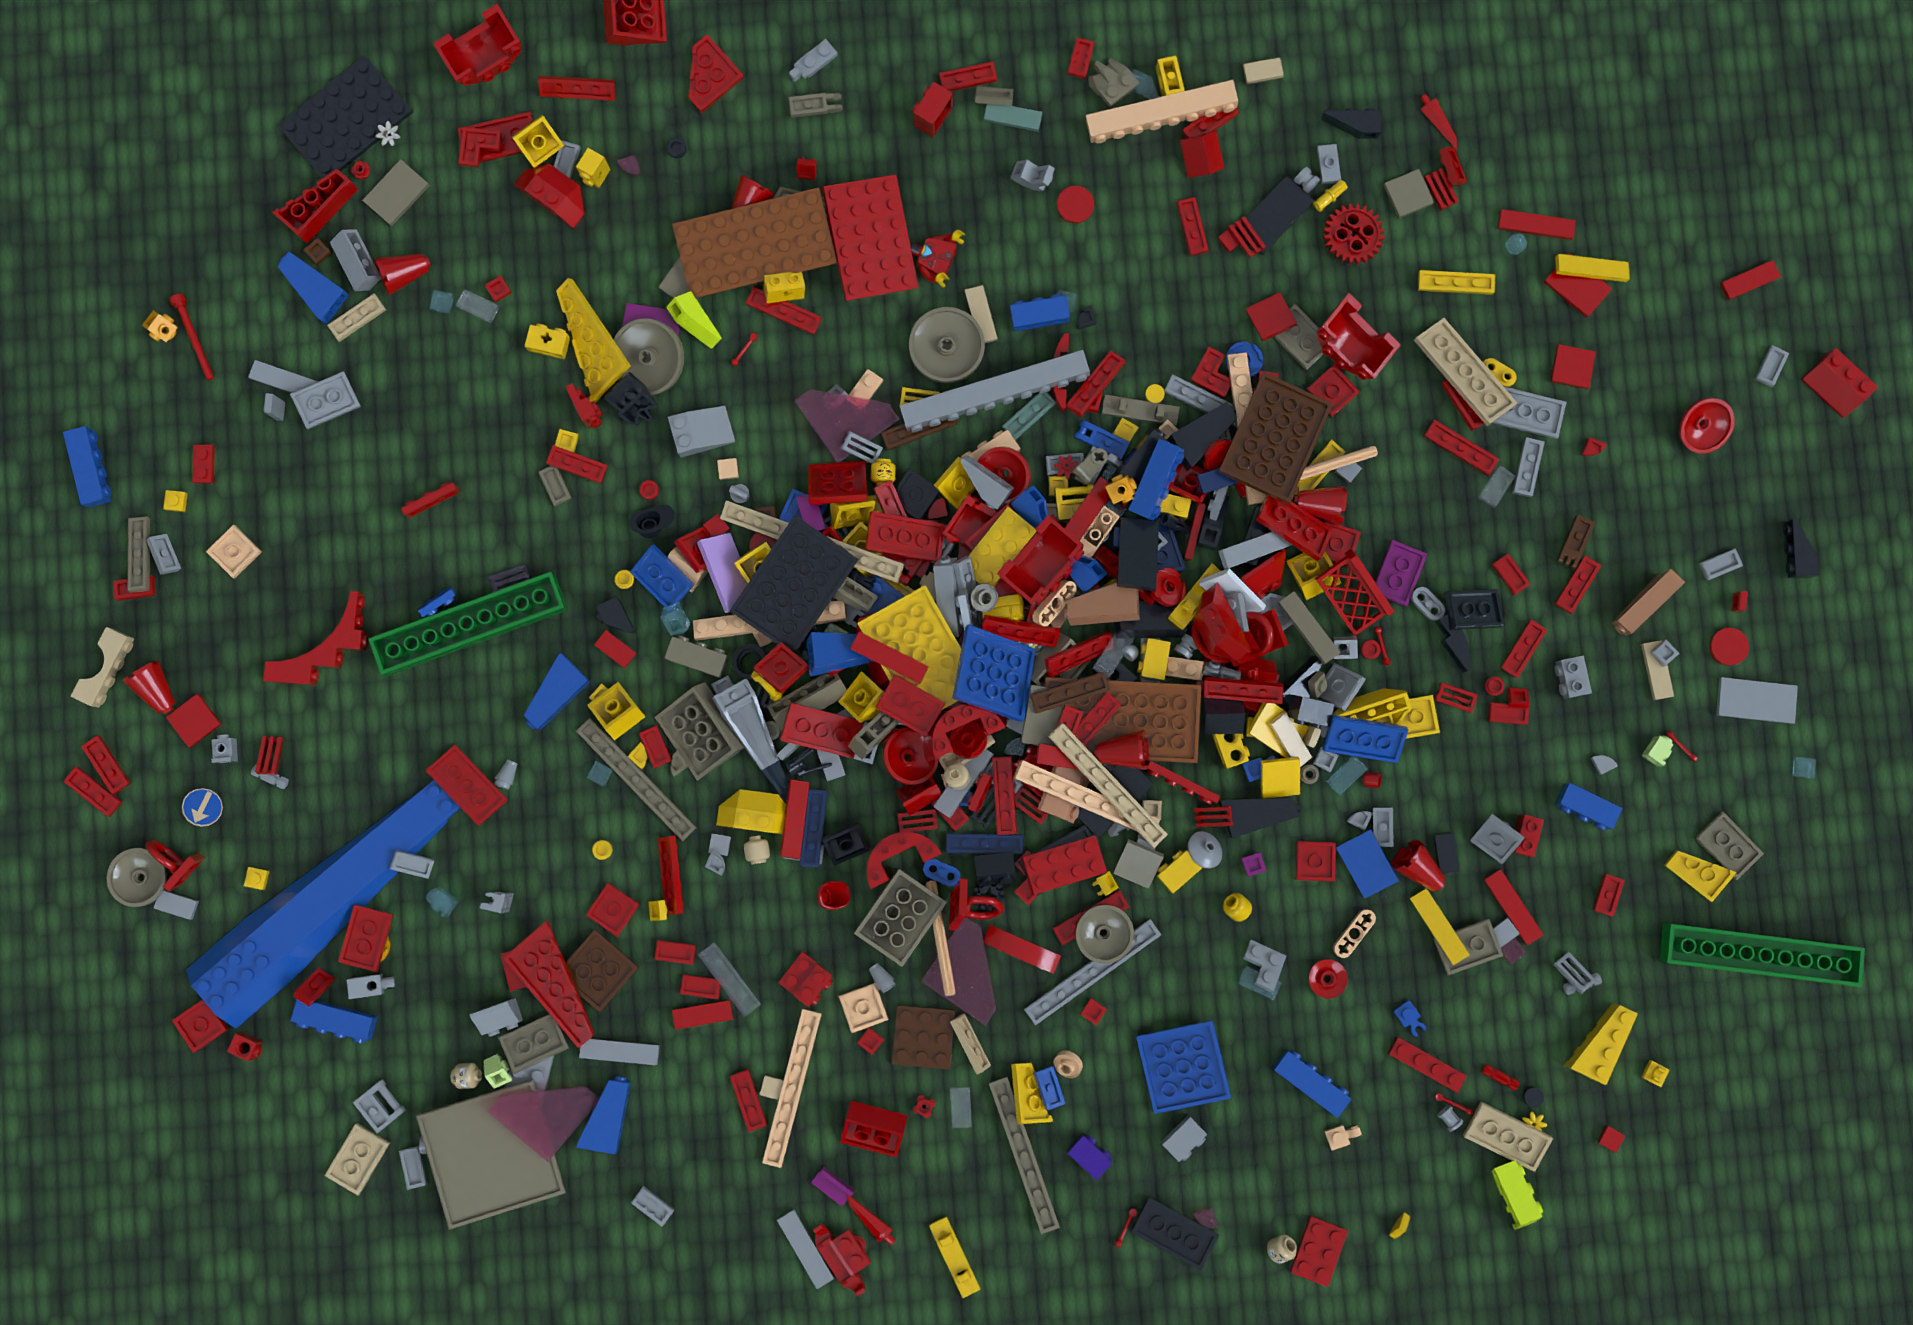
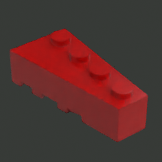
M338 169L316 182L317 185L313 188L304 190L302 195L295 200L291 199L286 202V206L280 210L276 209L272 212L305 243H308L358 190Z

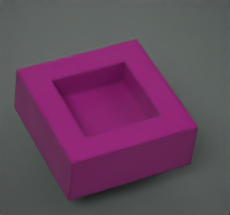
M1260 852L1241 858L1247 877L1266 871Z

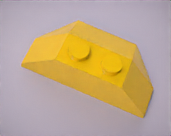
M1383 688L1353 698L1345 711L1338 708L1333 715L1399 725L1412 707L1405 690Z
M740 789L719 806L716 825L782 834L786 803L778 794Z

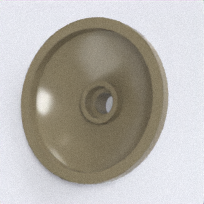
M132 848L123 851L113 859L107 872V886L111 895L121 904L130 907H141L155 901L163 892V885L167 881L166 868L156 861L147 849ZM141 874L144 875V880H143V881L140 880V875H141Z
M1098 905L1092 907L1081 916L1077 923V945L1081 952L1094 962L1102 964L1116 962L1129 952L1133 944L1134 928L1132 922L1125 912L1115 906ZM1102 929H1105L1107 931L1106 935L1104 936L1100 935V931Z

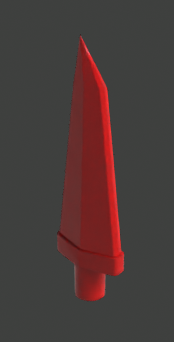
M1427 94L1423 95L1420 100L1425 106L1420 109L1421 112L1425 114L1457 151V137L1437 98L1431 101Z
M847 1194L850 1207L875 1236L876 1240L881 1242L884 1239L891 1246L896 1241L890 1235L893 1229Z

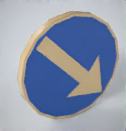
M204 788L195 789L188 793L182 803V812L186 820L200 827L215 823L221 816L223 809L219 796L212 790Z

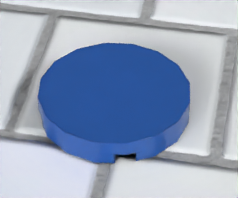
M1245 341L1235 343L1226 354L1225 365L1227 370L1229 371L1227 355L1247 353L1250 378H1253L1259 373L1263 364L1261 350L1253 343Z

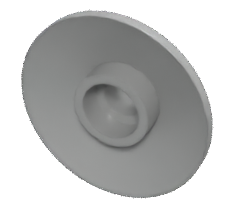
M1202 831L1196 832L1190 837L1188 851L1192 860L1203 868L1210 869L1216 867L1222 859V849L1218 840L1213 835Z

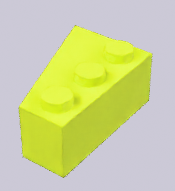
M1514 1160L1491 1171L1500 1195H1503L1507 1204L1506 1210L1508 1213L1511 1212L1515 1221L1512 1224L1514 1230L1532 1224L1542 1218V1207L1533 1198V1188L1529 1182L1526 1183L1524 1178L1525 1171L1521 1164Z

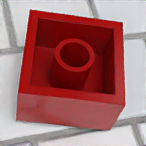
M933 82L931 87H926L923 92V99L921 102L918 101L912 110L914 112V126L932 138L953 108V93Z

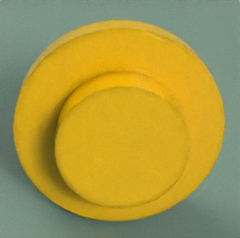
M621 570L615 575V583L621 589H628L634 583V576L628 570Z

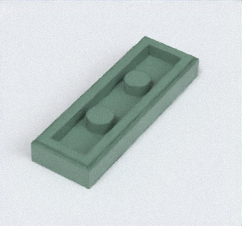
M987 104L984 121L1039 132L1042 112L1015 106Z
M1047 392L1038 393L1009 419L1002 428L1005 431L1008 430L1016 441L1057 402Z

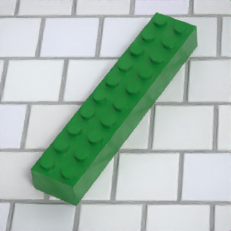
M548 572L371 637L369 642L380 674L388 677L565 612L568 608L556 575Z
M1663 923L1659 962L1862 987L1865 948Z

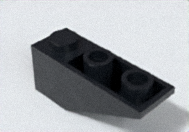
M1330 108L1325 110L1321 117V120L1358 139H1378L1381 134V110H1375L1374 108H1367L1365 110H1357L1355 108L1338 110Z
M1213 491L1210 493L1196 546L1212 551L1217 548L1230 497L1225 496L1217 520L1209 519L1211 511L1208 510L1210 500L1215 499Z
M1791 519L1786 521L1783 533L1786 536L1784 551L1787 554L1785 570L1788 573V578H1812L1818 576L1819 567L1816 552L1797 520Z

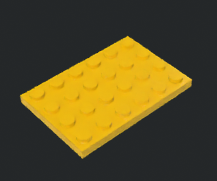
M926 585L858 623L863 634L929 666L921 684L881 665L890 681L894 674L900 676L945 702L946 704L943 709L959 701L952 697L961 647Z

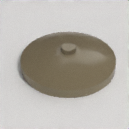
M941 307L925 313L915 323L910 334L909 352L913 364L921 374L935 382L954 383L969 377L978 368L984 355L985 340L980 325L970 314L957 308Z
M637 319L627 323L618 331L614 341L631 365L618 381L630 371L645 384L651 395L663 393L677 382L684 366V350L678 335L671 327L655 319Z

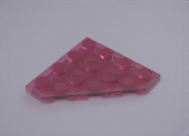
M808 389L794 399L837 463L851 454L840 448L841 444L844 443V438L848 435V430L870 441L899 420L891 405L885 402ZM854 437L850 439L862 446L866 444ZM849 443L847 445V447L855 451L859 449Z
M965 917L958 929L954 931L947 941L955 995L945 996L938 956L921 982L986 1025L995 1012L996 1005L980 926Z
M586 1086L500 1095L487 1112L548 1162L596 1106L600 1098Z

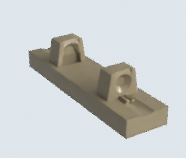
M1105 395L1101 415L1163 424L1168 419L1176 427L1180 407Z

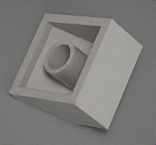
M516 998L470 1014L480 1034L488 1033L489 1037L500 1033L499 1029L506 1027L507 1030L518 1027V1022L523 1021Z

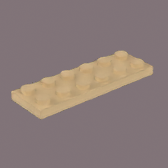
M1445 318L1415 338L1416 344L1486 426H1489L1517 405L1515 399Z

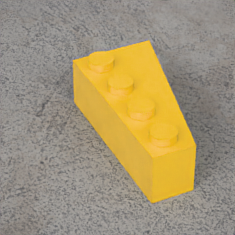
M1612 1003L1597 1022L1596 1027L1592 1032L1588 1033L1585 1041L1574 1051V1055L1563 1066L1596 1082L1607 1085L1638 1013Z

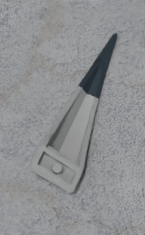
M744 679L713 696L712 699L722 714V718L786 803L788 781L774 748L757 696L748 680Z

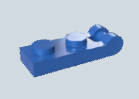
M1081 420L1079 424L1080 429L1078 432H1075L1073 437L1090 446L1104 449L1108 455L1112 453L1121 461L1130 442L1085 420ZM1087 430L1092 432L1090 437L1085 435Z

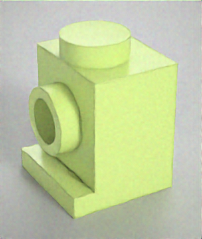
M1664 735L1653 737L1641 756L1657 767L1664 766L1666 762L1663 760L1670 756L1673 741Z
M496 1054L484 1060L485 1078L494 1089L512 1081L511 1076L507 1072L509 1065L505 1059L503 1060L502 1056Z

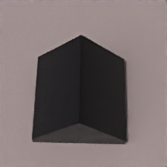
M1203 696L1204 734H1243L1245 720L1243 701L1204 698Z
M859 823L821 838L834 866L870 851Z

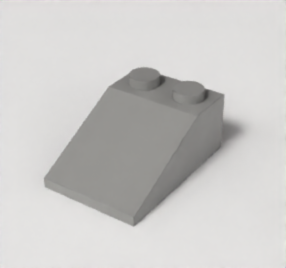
M725 406L689 411L668 417L677 452L681 458L735 443Z

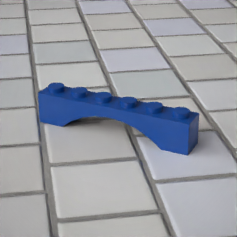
M1034 485L1025 490L1011 503L1015 512L1035 529L1049 515L1046 499ZM1083 555L1071 567L1073 571L1070 574L1076 585L1085 593L1103 579L1107 572L1096 559Z

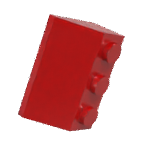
M1837 348L1827 352L1801 379L1842 418L1850 414L1878 388L1872 380Z
M851 1101L840 1143L897 1157L908 1115Z

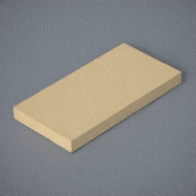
M1482 1101L1463 1133L1465 1138L1511 1161L1516 1160L1518 1164L1534 1172L1553 1140L1551 1135Z

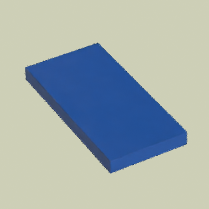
M1332 714L1322 749L1325 752L1398 763L1408 728L1406 726Z

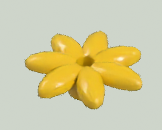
M1531 1112L1530 1119L1522 1118L1526 1124L1542 1131L1541 1128L1547 1127L1546 1123L1541 1122L1543 1119L1542 1114L1535 1117L1534 1112Z

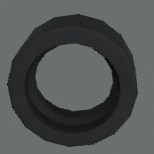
M746 644L735 652L732 666L734 672L739 677L747 679L749 682H756L751 677L752 674L743 671L741 667L742 660L750 652L758 653L762 659L768 653L758 645Z

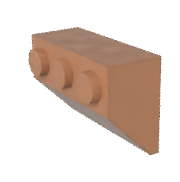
M1053 766L1051 772L1085 788L1090 783L1080 770ZM1047 792L1043 793L1038 806L1039 810L1073 824L1079 815L1080 808Z

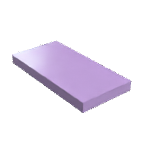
M731 533L702 539L697 542L725 613L730 612V609L748 584L734 564L735 560L740 558Z

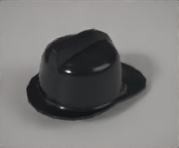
M658 505L636 512L631 517L629 525L634 532L639 533L641 536L653 538L658 536L662 529L673 521L674 511L668 505Z

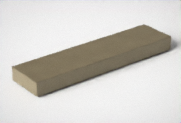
M147 516L128 518L127 591L130 593L149 591L150 548L146 541L150 537V518Z
M1292 592L1278 602V605L1324 665L1340 654V651L1295 592Z

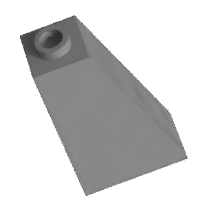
M944 556L939 558L933 566L936 602L954 637H959L964 630V626H960L959 614H961L960 607H956L955 596H958L959 590L953 563L957 561V558Z

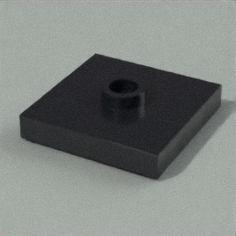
M911 468L908 469L895 489L904 511L916 519L924 517L940 493L933 483Z

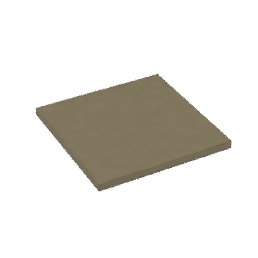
M533 1079L416 1115L449 1230L566 1192Z

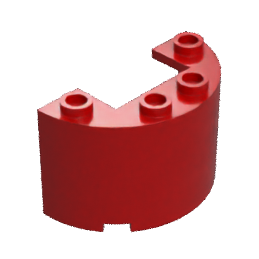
M498 4L482 12L481 14L486 21L454 40L448 33L433 43L455 81L459 84L467 86L483 81H492L499 73L508 71L510 65L521 52V42Z
M1347 293L1317 330V339L1322 347V353L1330 357L1336 367L1345 369L1362 380L1375 379L1401 345L1389 332L1378 334L1357 313L1362 305L1350 293Z
M1049 515L1035 529L1036 535L1014 560L1011 561L1009 559L997 572V575L1031 604L1039 605L1050 591L1054 593L1059 588L1061 579L1063 577L1067 578L1072 573L1073 569L1071 567L1084 554V545Z
M970 704L954 707L941 713L927 737H924L923 752L925 760L928 762L952 752L953 749L946 736V732L966 723L974 721L984 727L987 736L1006 727L993 712Z
M899 832L892 834L879 842L869 857L867 864L869 886L872 889L890 880L881 862L916 845L923 862L942 853L930 839L918 833Z

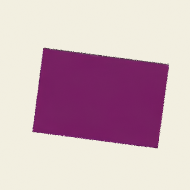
M626 304L623 326L637 319H655L667 324L675 331L678 337L680 336L681 326L675 322L668 309Z
M1394 540L1390 541L1375 583L1387 600L1404 607L1408 606L1428 555L1427 553Z

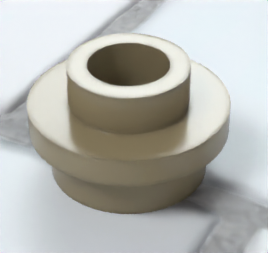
M1305 765L1301 768L1300 779L1304 783L1313 784L1318 780L1319 771L1315 766ZM1307 771L1312 773L1311 778L1306 777Z

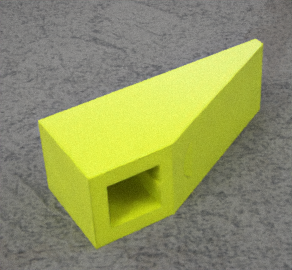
M691 291L674 297L666 306L677 324L709 348H713L722 339Z

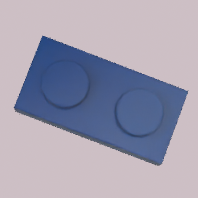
M1049 1066L1033 1072L1045 1110H1051L1065 1104L1054 1067Z

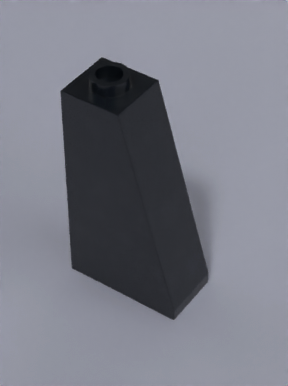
M1225 402L1168 437L1169 443L1184 449V458L1181 463L1186 471H1189L1200 460L1208 447L1218 440L1236 420V411L1228 402Z
M1149 428L1107 482H1113L1112 478L1120 474L1123 477L1128 475L1129 478L1134 479L1137 485L1135 491H1137L1158 440L1161 439L1168 442L1164 438L1166 435L1158 428L1156 430ZM1120 486V489L1125 491V488Z
M1139 600L1140 620L1114 622L1116 638H1182L1189 629V623L1181 630L1168 619L1175 609L1156 604L1151 606L1147 602Z
M1293 798L1218 801L1219 806H1231L1233 825L1226 826L1230 838L1299 817L1298 812H1300L1299 805Z

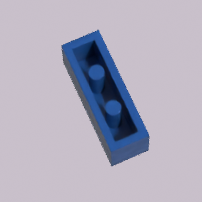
M1061 294L1052 295L1049 299H1043L1042 297L1034 298L1031 302L1026 303L1024 301H1016L1013 305H1010L1014 332L1070 322L1067 297Z
M1571 783L1563 784L1555 802V805L1560 806L1559 810L1567 814L1572 812L1577 815V819L1588 823V821L1595 823L1594 827L1602 831L1614 828L1623 809Z

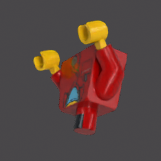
M961 230L927 238L924 246L913 243L911 247L912 255L919 257L917 262L919 271L928 282L939 284L941 287L946 286L943 282L945 279L949 280L947 273L957 250L955 242L959 244L964 243L960 236H965V233Z

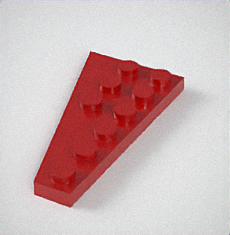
M547 920L503 959L573 1043L580 1048L595 1033Z

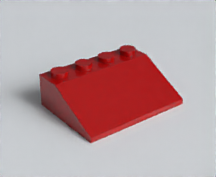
M603 0L606 43L638 45L667 42L664 0Z

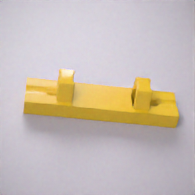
M1213 563L1168 617L1181 630L1195 616L1201 596L1206 591L1199 584L1200 580L1221 572Z
M947 1216L929 1224L962 1298L981 1290ZM966 1270L962 1275H957L958 1273Z

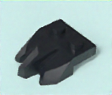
M630 371L604 395V399L618 410L617 415L628 424L638 425L639 417L647 422L654 420L649 409L655 410L658 406L645 384Z

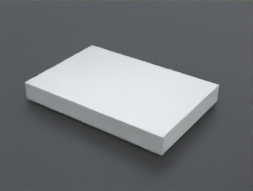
M1229 568L1200 580L1199 584L1205 590L1219 583L1224 596L1243 593L1246 612H1260L1265 609L1266 605Z

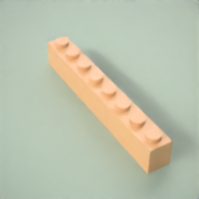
M1230 80L1086 115V124L1091 143H1102L1106 139L1113 137L1114 139H1119L1130 133L1136 135L1147 129L1157 130L1163 125L1169 124V126L1179 124L1180 121H1194L1204 115L1211 117L1216 115L1217 112H1231L1238 106V97L1234 81Z

